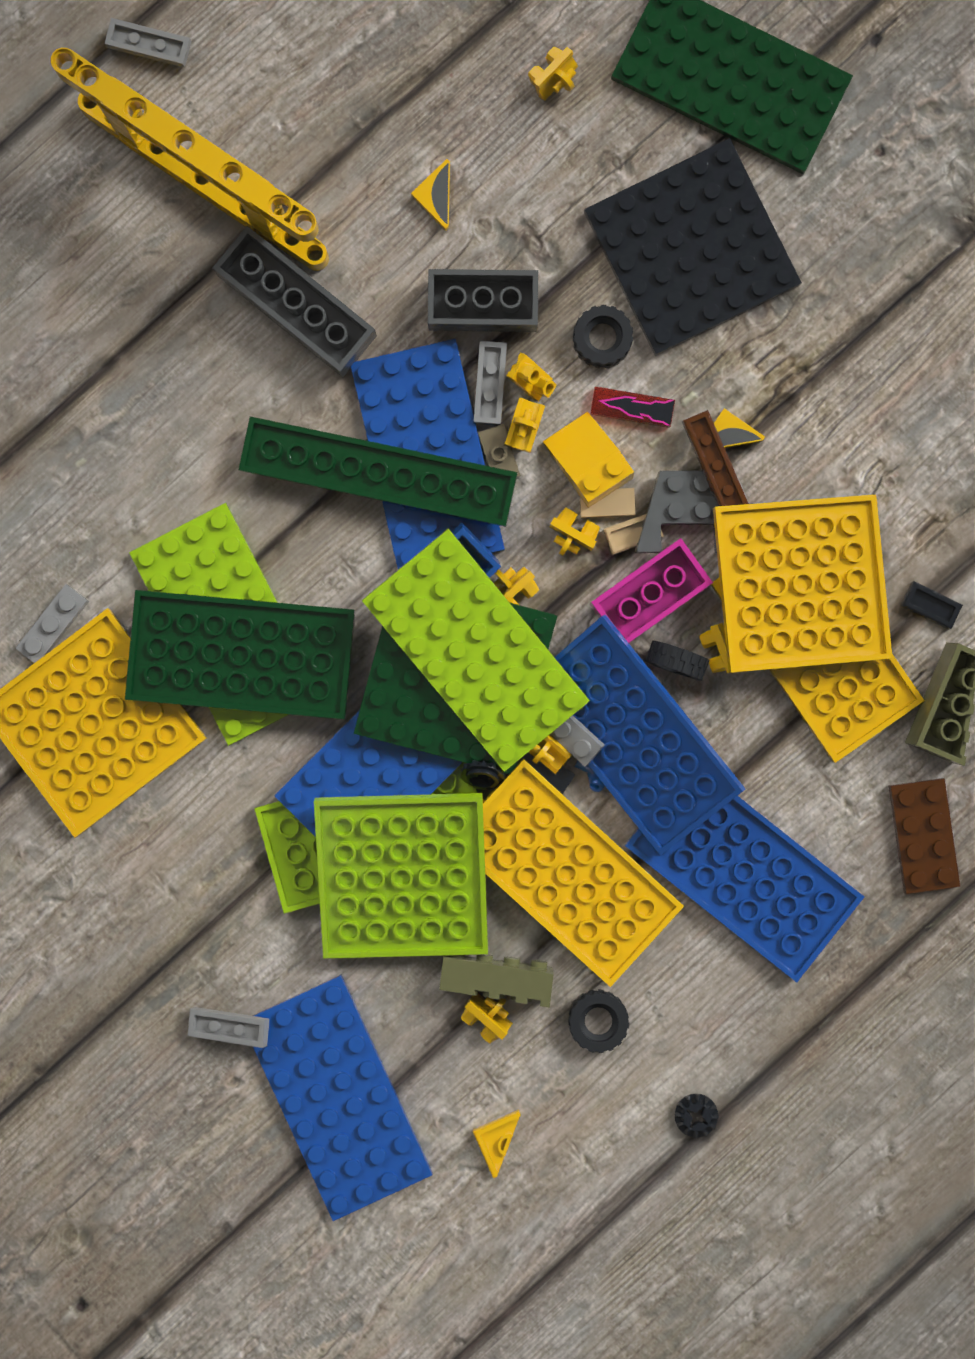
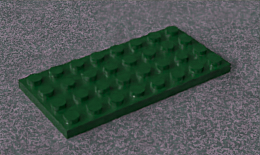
M649 0L611 76V80L804 175L853 75L702 0Z
M135 590L125 700L345 719L355 610Z

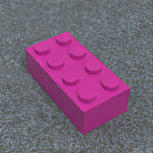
M680 538L593 600L590 606L599 618L606 615L627 642L630 643L713 582Z

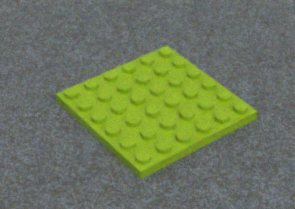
M483 793L321 797L314 799L323 959L488 954Z

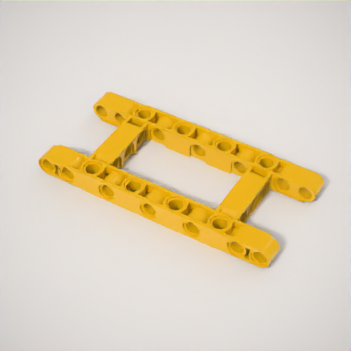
M59 48L52 53L51 65L63 82L80 92L78 96L79 108L90 121L119 139L132 151L243 226L250 227L264 240L277 246L311 270L320 271L328 265L329 256L326 247L315 238L319 232V227L311 211L275 188L269 181L118 79L109 76L71 49ZM65 62H73L69 69H61ZM88 78H97L93 85L85 86ZM90 101H93L97 104L92 109L86 108L87 104ZM185 141L192 142V145L188 150L182 147L180 144ZM157 146L160 149H162L163 152L160 154H154L153 150ZM232 173L240 174V178L236 182L228 178V176ZM202 176L209 182L200 185L198 184V179ZM282 205H286L288 207L286 213L284 212ZM243 208L246 212V215L242 214ZM302 221L312 223L311 228L307 231H304L298 225ZM290 236L300 240L294 246L287 244V239ZM315 250L323 253L322 257L317 261L309 259L310 253Z

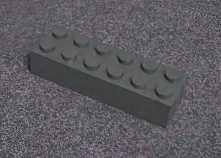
M248 226L245 227L213 266L214 272L220 279L342 378L377 337L376 331L371 325Z

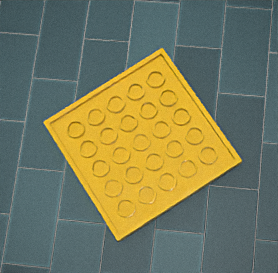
M876 494L718 506L713 508L728 673L892 659Z
M109 608L0 689V739L74 838L81 835L207 739L183 705L125 700L131 636Z

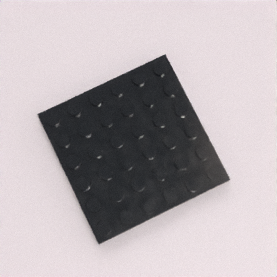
M730 138L584 209V214L655 356L802 284Z

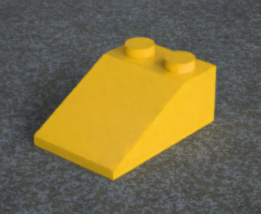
M586 412L543 441L547 450L588 508L633 479V469L589 412Z

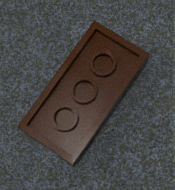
M945 778L888 785L904 893L911 894L960 887Z

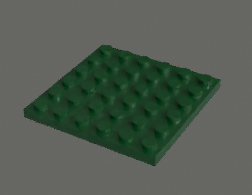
M510 603L545 647L549 649L558 615ZM382 626L354 734L465 763H472L473 760L478 762L484 760L487 763L494 762L495 766H499ZM517 762L504 773L510 774L516 767Z

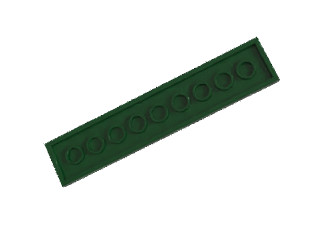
M251 416L238 469L239 471L503 527L507 526L518 475L514 471Z

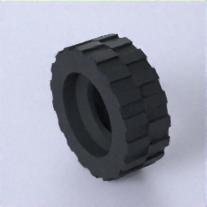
M606 305L593 306L590 310L583 312L582 316L578 318L573 332L574 349L578 352V357L581 360L583 359L589 366H595V368H610L612 365L619 364L622 359L624 360L633 342V327L630 325L631 321L624 315L625 313L617 310L614 306L609 307ZM608 324L615 330L616 342L611 348L600 350L591 344L589 335L594 326Z
M652 640L645 662L681 676L703 681L709 659L688 650Z
M598 989V991L590 990L588 993L581 994L572 1003L573 1006L568 1013V1025L573 1039L583 1049L586 1048L589 1052L593 1053L594 1051L598 1053H604V1051L608 1050L612 1051L614 1047L622 1043L623 1038H626L627 1029H629L628 1012L622 1001L614 996L613 993L605 992L601 989ZM594 1008H604L612 1017V1025L604 1034H593L585 1025L587 1013Z

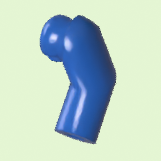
M578 760L576 761L574 767L587 773L591 790L601 792L605 785L590 766L584 767Z

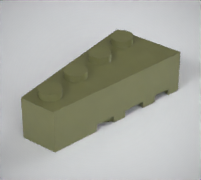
M959 643L945 644L923 697L925 701L921 703L905 741L908 745L950 763L965 766L966 763L965 749L966 743H969L970 738L968 730L970 718L974 713L975 704H973L975 693V650Z
M481 954L477 955V957L444 955L439 990L468 995H478L479 991L483 992V996L492 999H504L505 995H509L511 1000L523 1004L532 1002V1000H540V1006L550 1008L554 973L552 967L547 966V962L540 960H531V964L520 963V959L515 957H504V961L494 960L493 955Z

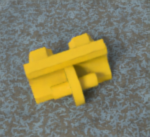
M553 47L545 57L549 66L545 70L539 66H534L528 72L530 82L535 86L538 96L544 101L554 91L558 93L564 88L570 92L575 87L571 79L576 75L575 69L578 65L573 58V51L568 47L563 51Z
M521 352L517 363L512 365L511 370L506 375L532 399L538 402L542 396L549 398L557 385L552 381L553 378L526 354Z
M519 397L504 445L531 453L545 405Z
M567 507L564 508L557 518H553L549 526L568 537L566 540L556 535L553 542L562 546L559 554L564 556L566 551L569 550L577 555L580 547L571 543L572 541L592 551L597 542L595 539L600 527L587 520L581 532L571 526L578 514Z
M524 566L517 573L511 567L504 574L499 569L494 573L498 577L494 582L495 586L510 603L518 604L513 597L519 591L528 599L539 591L538 586L533 580L535 576Z
M722 622L711 626L710 630L699 636L704 649L717 645L719 650V656L709 659L712 673L723 671L728 673L724 623Z
M548 735L529 751L534 756L532 761L535 764L540 761L555 774L572 755L551 735Z
M479 993L470 997L465 1006L466 1009L461 1016V1019L470 1026L477 1020L481 1021L485 1027L480 1034L489 1044L498 1038L502 1040L508 1034V1030L513 1024L506 1018L509 1012L502 1007L506 1002L505 998L495 1001L492 998H483Z

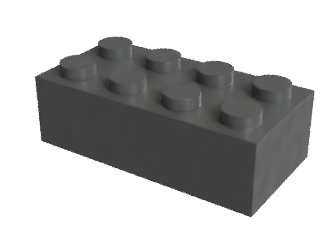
M428 269L429 331L537 332L538 270Z

